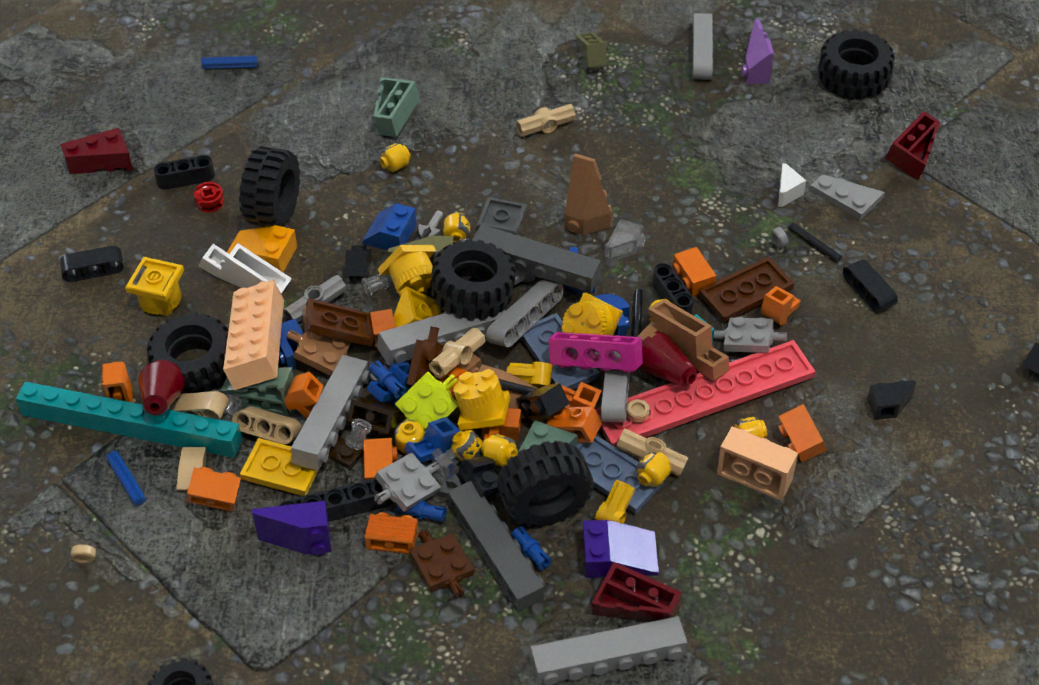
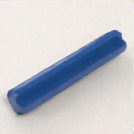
M257 56L203 57L201 59L203 69L257 67L258 65Z
M113 450L111 453H108L106 456L108 462L133 504L139 506L141 503H144L146 500L145 495L119 452Z

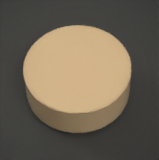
M635 399L628 403L627 417L631 421L643 422L649 417L650 407L647 402Z
M75 545L71 548L70 558L77 563H91L95 560L96 549L94 547Z

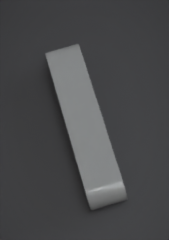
M693 13L692 79L712 80V14Z
M544 280L537 282L488 327L486 332L487 342L505 347L512 346L562 299L563 285Z
M614 351L615 356L621 358L619 353ZM620 369L605 371L601 406L602 422H626L630 373L622 372Z

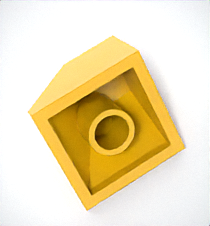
M406 286L402 291L393 316L395 328L440 315L441 310L435 299Z

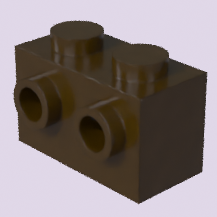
M358 397L351 400L346 421L355 424V427L361 429L370 428L376 430L377 434L389 436V434L395 432L396 427L399 425L402 411L397 407Z

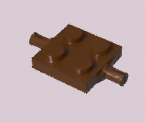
M430 326L428 339H416L407 384L414 385L427 372L435 379L437 378L430 371L429 363L443 351L444 345L437 341L440 328Z
M425 529V532L421 530L419 535L423 539L424 544L409 549V556L427 588L431 592L439 588L450 587L455 598H459V595L462 597L465 592L459 582L473 576L475 569L455 535L452 533L438 539H433L428 529Z

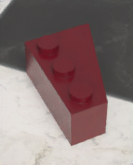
M923 111L892 143L885 159L916 180H919L927 164L940 121Z
M119 128L60 144L70 174L95 173L98 169H107L108 172H113L114 168H127V171L133 170L130 155Z
M613 562L591 603L593 615L646 622L673 618L682 604V592Z

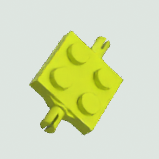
M427 372L395 405L404 413L407 418L406 420L419 422L423 426L425 434L429 422L448 417L458 407L457 401L452 397L449 390L458 382V379H453L455 376L451 374L442 383Z

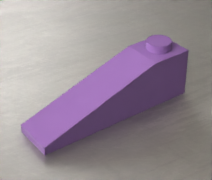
M755 19L745 65H742V77L746 78L747 84L770 83L774 52L770 39L767 38L766 32H763L759 19Z

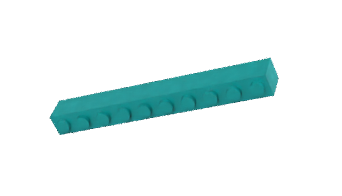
M24 382L16 397V402L22 416L177 447H206L207 453L232 458L236 457L243 441L239 423L168 409L163 414L155 416L147 413L142 404L46 385Z

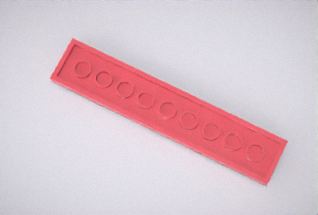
M792 340L770 348L769 353H755L729 362V371L714 381L700 372L697 373L696 380L688 386H681L672 382L629 397L628 403L635 399L647 402L650 407L649 417L643 422H633L626 415V422H602L600 429L607 442L616 447L624 428L643 437H648L815 377L816 371L796 342ZM600 407L595 409V411L597 412L599 418L602 421Z

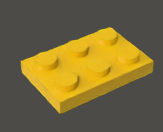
M258 438L240 472L241 480L306 496L319 470L292 464V446Z

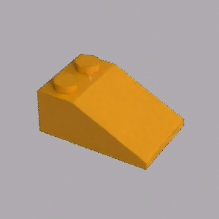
M277 225L240 230L227 253L230 254L236 244L239 243L281 272H284L297 249L295 230Z

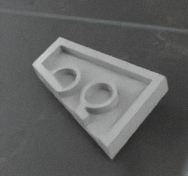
M827 175L820 176L810 188V191L860 220L884 198L885 192Z

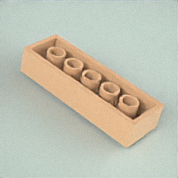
M274 280L263 281L248 288H240L233 293L223 370L234 390L277 378L284 299Z

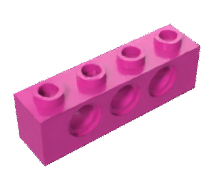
M556 332L548 339L550 364L558 365L560 368L578 366L583 370L600 368L602 371L620 369L622 372L630 373L636 371L643 363L642 337ZM571 348L575 349L578 355H575ZM592 350L597 351L598 354H599V357L596 356V355H594V353H593ZM614 351L618 352L621 358L616 357Z

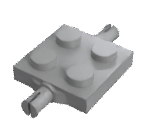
M730 317L725 331L714 330L713 339H724V351L769 353L770 345L773 341L787 342V332H774L773 319Z
M413 453L404 456L377 471L375 478L382 485L384 491L374 496L375 501L381 504L391 499L404 512L419 504V502L439 492L441 486L431 474L439 471L440 465H437L435 461L425 467Z

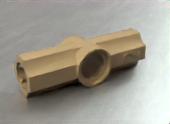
M572 104L552 110L543 107L538 109L533 116L515 121L520 137L541 130L544 133H551L557 128V125L576 120V114Z
M472 328L456 342L448 341L444 345L442 353L429 363L430 371L435 377L443 378L457 365L468 364L471 361L473 352L486 342L485 335L479 329Z
M625 428L616 445V448L638 457L639 462L649 452L663 453L670 460L671 473L679 477L689 458L667 448L665 443L659 438H645Z

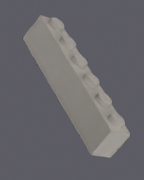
M505 310L492 318L488 316L484 320H480V318L468 320L466 317L461 319L453 313H444L379 332L377 349L388 366L403 363L412 359L416 339H428L430 326L440 328L437 341L441 345H445L448 341L456 342L472 328L479 329L486 337L488 327Z
M342 355L317 404L313 407L291 447L292 464L319 470L322 463L327 461L331 446H335L339 431L343 430L346 425L351 400L361 397L364 384H368L371 373L368 371V361Z
M678 616L531 646V661L537 684L554 685L558 681L578 680L587 675H603L611 670H627L635 665H651L659 660L678 659L686 655L687 640Z

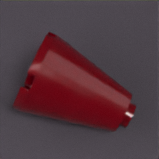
M657 331L654 332L657 335L652 338L648 336L642 342L643 363L639 367L642 372L681 386H688L696 380V367L666 333Z
M156 360L151 364L148 363L141 370L138 384L143 407L147 413L155 416L163 414L181 395L185 385V378L180 371L181 369L176 364L166 360Z

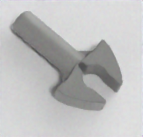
M441 211L435 212L428 225L419 224L420 239L424 238V235L429 232V236H441L440 229H436L443 216Z

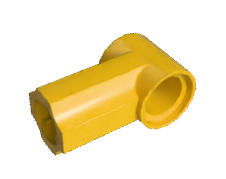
M533 362V364L510 363L507 367V372L541 388L550 385L553 365L545 362Z
M616 480L606 502H603L599 507L595 520H610L623 524L626 519L625 511L636 489L625 482Z

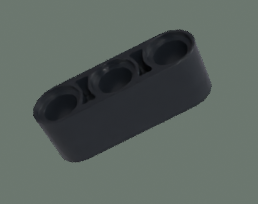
M207 155L163 162L154 167L157 186L163 190L209 182L215 177L212 158Z
M117 246L70 253L62 256L60 259L62 278L67 282L117 274L124 268L122 251Z
M862 259L843 268V276L847 283L874 312H881L897 304L898 298L895 291L866 260Z
M657 264L654 267L653 287L661 299H667L677 307L692 314L693 297L669 264Z

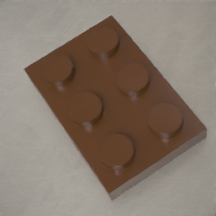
M308 298L306 313L309 332L334 337L337 340L355 342L358 345L372 346L374 333L370 313Z

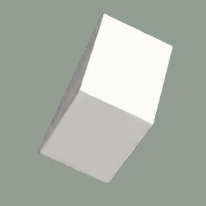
M782 164L778 207H783L804 195L806 180L787 164Z

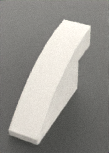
M239 243L236 244L230 254L212 244L198 265L212 275L242 288L252 287L263 281L274 280L281 294L292 279Z

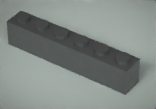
M481 224L472 241L483 240L484 243H492L496 248L504 250L506 255H509L512 259L515 269L519 272H525L578 290L591 293L600 276L601 260Z
M472 481L448 491L449 506L517 612L544 600V589L546 587L540 575L536 576L530 559L528 557L524 558L518 541L511 538L508 526L504 521L501 522L499 520L495 506L493 504L489 505L486 496L480 497Z

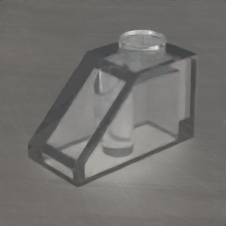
M620 219L606 245L605 261L612 262L636 254L639 247H643L645 243L644 225Z

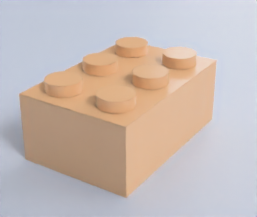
M732 426L720 447L717 474L782 501L793 481L798 453L788 447L780 446L770 442L768 439L760 438L743 429Z

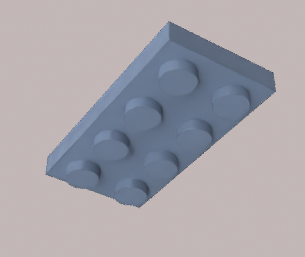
M557 313L539 320L521 337L537 362L550 364L548 339L556 332H563L561 328L563 323ZM571 348L572 352L578 355L576 350ZM553 365L551 383H560L573 390L578 388L580 382L587 384L599 379L600 373L597 368L583 370L578 366L560 368L558 365Z
M597 435L592 443H578L575 446L584 456L593 477L594 488L609 496L615 481L620 480L636 489L627 507L634 514H637L664 485V481L658 487L642 485L636 473V465L639 462Z

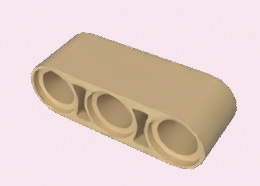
M217 391L181 394L172 403L169 410L220 420L229 404V399L226 395Z
M251 406L236 412L232 418V422L239 423L241 432L281 444H287L295 440L302 429L300 422L296 419ZM244 415L248 417L249 423L245 420ZM265 421L269 424L270 429L266 427ZM286 427L290 430L291 435L286 432Z

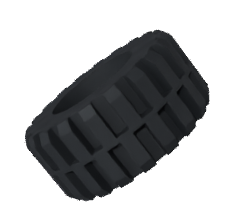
M856 29L852 31L844 30L840 34L836 33L829 37L822 45L818 76L822 84L826 88L828 87L830 92L837 93L840 97L846 96L849 97L848 99L871 98L876 93L879 94L884 91L889 85L895 55L887 41L879 38L875 33L870 34L869 31L863 30L862 32Z
M261 146L253 150L252 154L249 155L248 162L244 166V173L241 176L242 181L239 189L240 211L243 218L249 224L264 227L274 225L283 227L290 221V216L293 215L294 207L297 204L300 185L299 161L291 151Z
M466 239L464 242H461V240L455 241L453 245L449 244L443 250H440L433 261L430 284L431 294L441 308L444 307L447 313H453L458 318L466 317L468 320H475V318L484 320L488 316L492 318L498 315L499 312L504 311L512 300L516 278L515 265L504 250L496 248L492 243L487 244L483 240L472 241V239ZM461 277H476L485 282H470Z
M190 313V315L180 314L175 319L170 318L166 320V324H161L157 327V332L152 333L147 344L149 364L156 360H166L176 364L181 369L180 371L185 378V385L181 394L212 392L213 389L216 388L218 390L223 386V382L227 378L223 368L228 327L221 323L219 319L215 317L210 318V315L203 313L202 315L197 313ZM204 349L208 351L202 357L192 361L176 360L180 354L188 350Z
M546 441L540 445L534 444L529 446V449L519 451L515 457H511L507 461V465H503L497 479V487L509 517L519 524L529 527L532 525L540 527L543 524L551 525L558 520L562 521L567 519V516L570 514L573 515L578 512V509L583 507L587 503V499H590L592 495L594 481L581 451L570 443H563L561 441L550 443Z

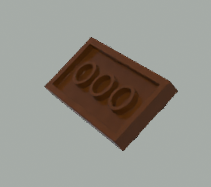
M768 256L699 289V296L724 323L730 317L735 318L761 305L765 294L775 286L788 292L794 288V282Z

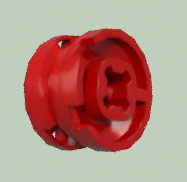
M204 182L196 187L194 198L196 206L200 211L206 213L215 212L223 206L224 196L219 184Z

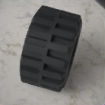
M181 658L180 662H176L175 659L170 660L171 664L167 666L165 663L160 666L161 670L159 672L155 670L152 674L153 679H149L147 684L214 685L206 667L202 663L198 665V662L193 659L188 662L187 658Z

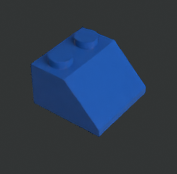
M396 203L379 212L362 240V244L388 251V248L407 243L417 226L415 208Z

